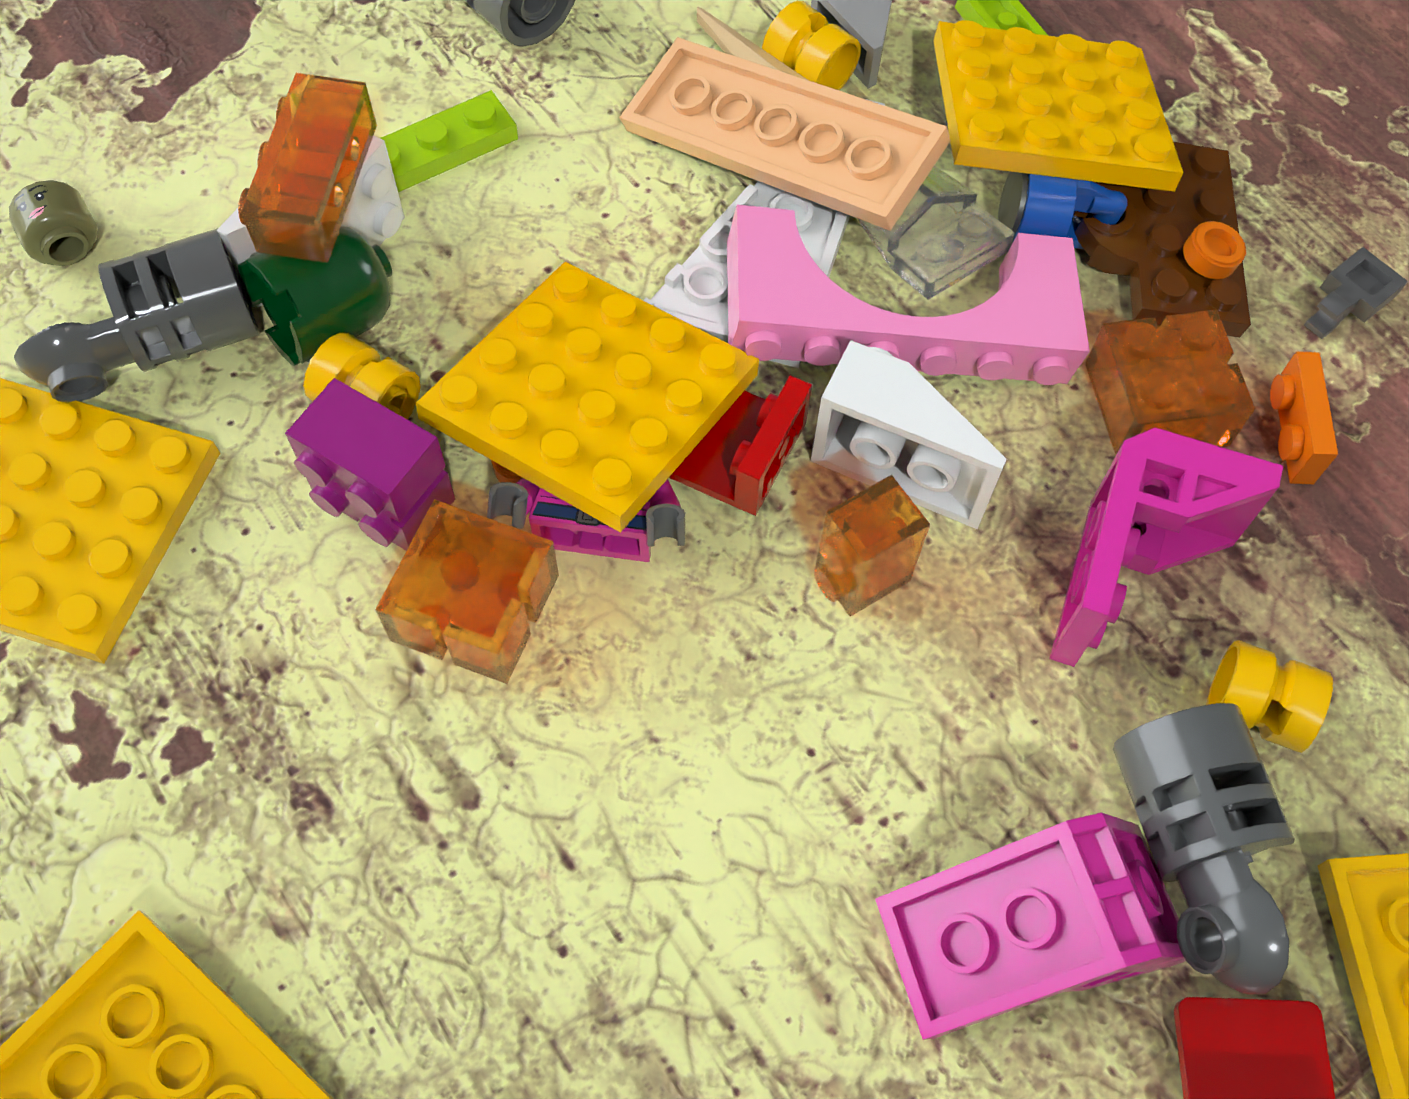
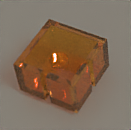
M1217 309L1167 315L1160 327H1158L1155 317L1103 323L1085 365L1115 456L1124 440L1155 427L1219 447H1227L1232 444L1256 408L1238 363L1228 364L1234 352Z
M434 499L375 609L389 640L443 660L447 650H449L454 665L508 684L531 635L528 620L537 623L559 576L554 543L546 538Z

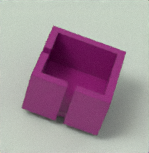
M336 378L326 386L285 432L297 458L294 461V465L306 477L312 489L309 496L313 502L334 517H339L344 513L357 522L359 521L358 526L370 539L382 546L388 547L391 543H394L412 554L456 500L448 472L443 470L446 465L438 438Z

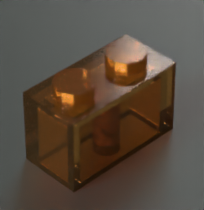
M892 475L826 511L814 576L826 598L831 602L838 600L850 617L911 581L930 527L928 520Z

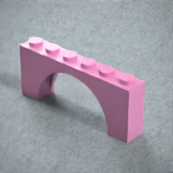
M747 205L736 206L727 240L728 344L746 352L747 355L758 358L759 361L772 359L803 361L816 366L839 364L850 340L867 347L884 349L894 357L909 362L917 371L928 375L956 374L979 376L985 380L1015 379L1036 381L1042 385H1055L1058 383L1068 384L1090 352L1073 238L1018 233L999 267V288L994 296L984 303L961 313L937 317H918L898 314L872 306L849 294L834 283L817 266L806 250L798 232L794 210Z

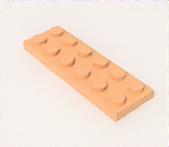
M679 37L676 38L619 117L628 132L889 231L892 230L951 141L948 128L945 125Z

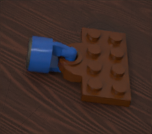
M1173 142L1183 170V175L1175 192L1010 171L1002 191L998 211V233L1005 245L1011 246L1018 233L1073 238L1074 248L1084 249L1090 256L1086 263L1087 265L1104 273L1129 276L1133 322L1238 338L1250 327L1251 321L1243 261L1229 277L1210 279L1195 272L1188 265L1183 254L1185 241L1193 230L1203 222H1221L1229 225L1239 233L1228 150Z

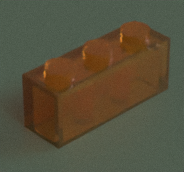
M295 73L287 96H282L278 101L276 123L271 136L259 148L258 168L250 188H245L239 199V219L243 225H246L256 252L328 263L377 127L366 82Z

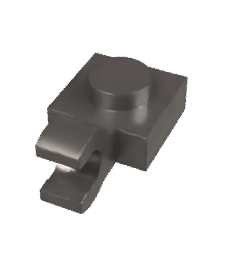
M1362 247L1329 273L1320 286V289L1328 295L1317 305L1320 310L1309 318L1304 326L1323 339L1350 312L1365 323L1393 300L1408 281Z

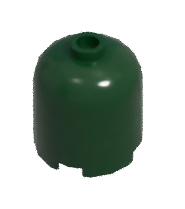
M333 224L317 227L251 254L250 258L238 265L240 281L250 306L255 307L262 303L274 325L265 330V333L278 352L293 366L299 363H310L318 348L326 340L338 333H349L357 337L370 330L383 319L390 306L388 277L392 276V268L386 254L381 247L376 244L371 246L365 238L350 227Z

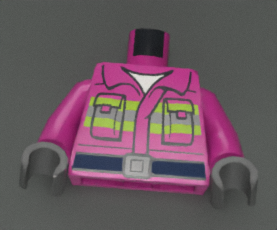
M521 478L516 483L501 482L494 484L489 491L487 519L493 521L496 516H512V527L522 529L525 525L526 515L530 512L529 522L534 547L650 562L651 547L655 546V540L659 538H674L677 540V546H685V512L681 508L680 502L668 479L621 533L524 478Z

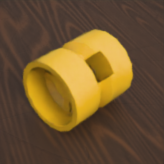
M798 0L788 4L778 13L770 24L762 45L763 50L809 81L836 90L843 88L849 80L861 54V44L858 39L837 24H828L824 15L804 1Z
M338 333L330 337L318 348L307 367L303 384L305 395L311 401H314L326 386L336 378L407 420L415 408L421 388L420 377L414 371L390 357H386L381 361L380 354L375 348L349 333Z
M1236 640L1229 646L1217 668L1206 705L1216 703L1236 704L1242 712L1248 729L1250 730L1254 726L1258 727L1261 739L1302 753L1312 744L1325 720L1333 692V678L1329 672L1296 660H1289L1280 666L1277 663L1275 653Z

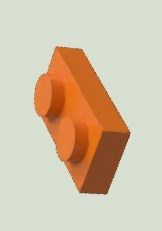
M1296 351L1282 373L1274 377L1270 390V401L1273 409L1278 410L1281 431L1278 440V451L1280 458L1286 460L1290 484L1314 485L1338 456V449L1320 352Z

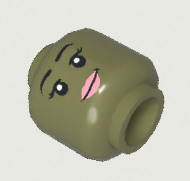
M54 180L35 182L19 191L9 205V220L22 247L30 258L40 263L58 266L77 263L87 255L97 240V225L80 193L67 183Z

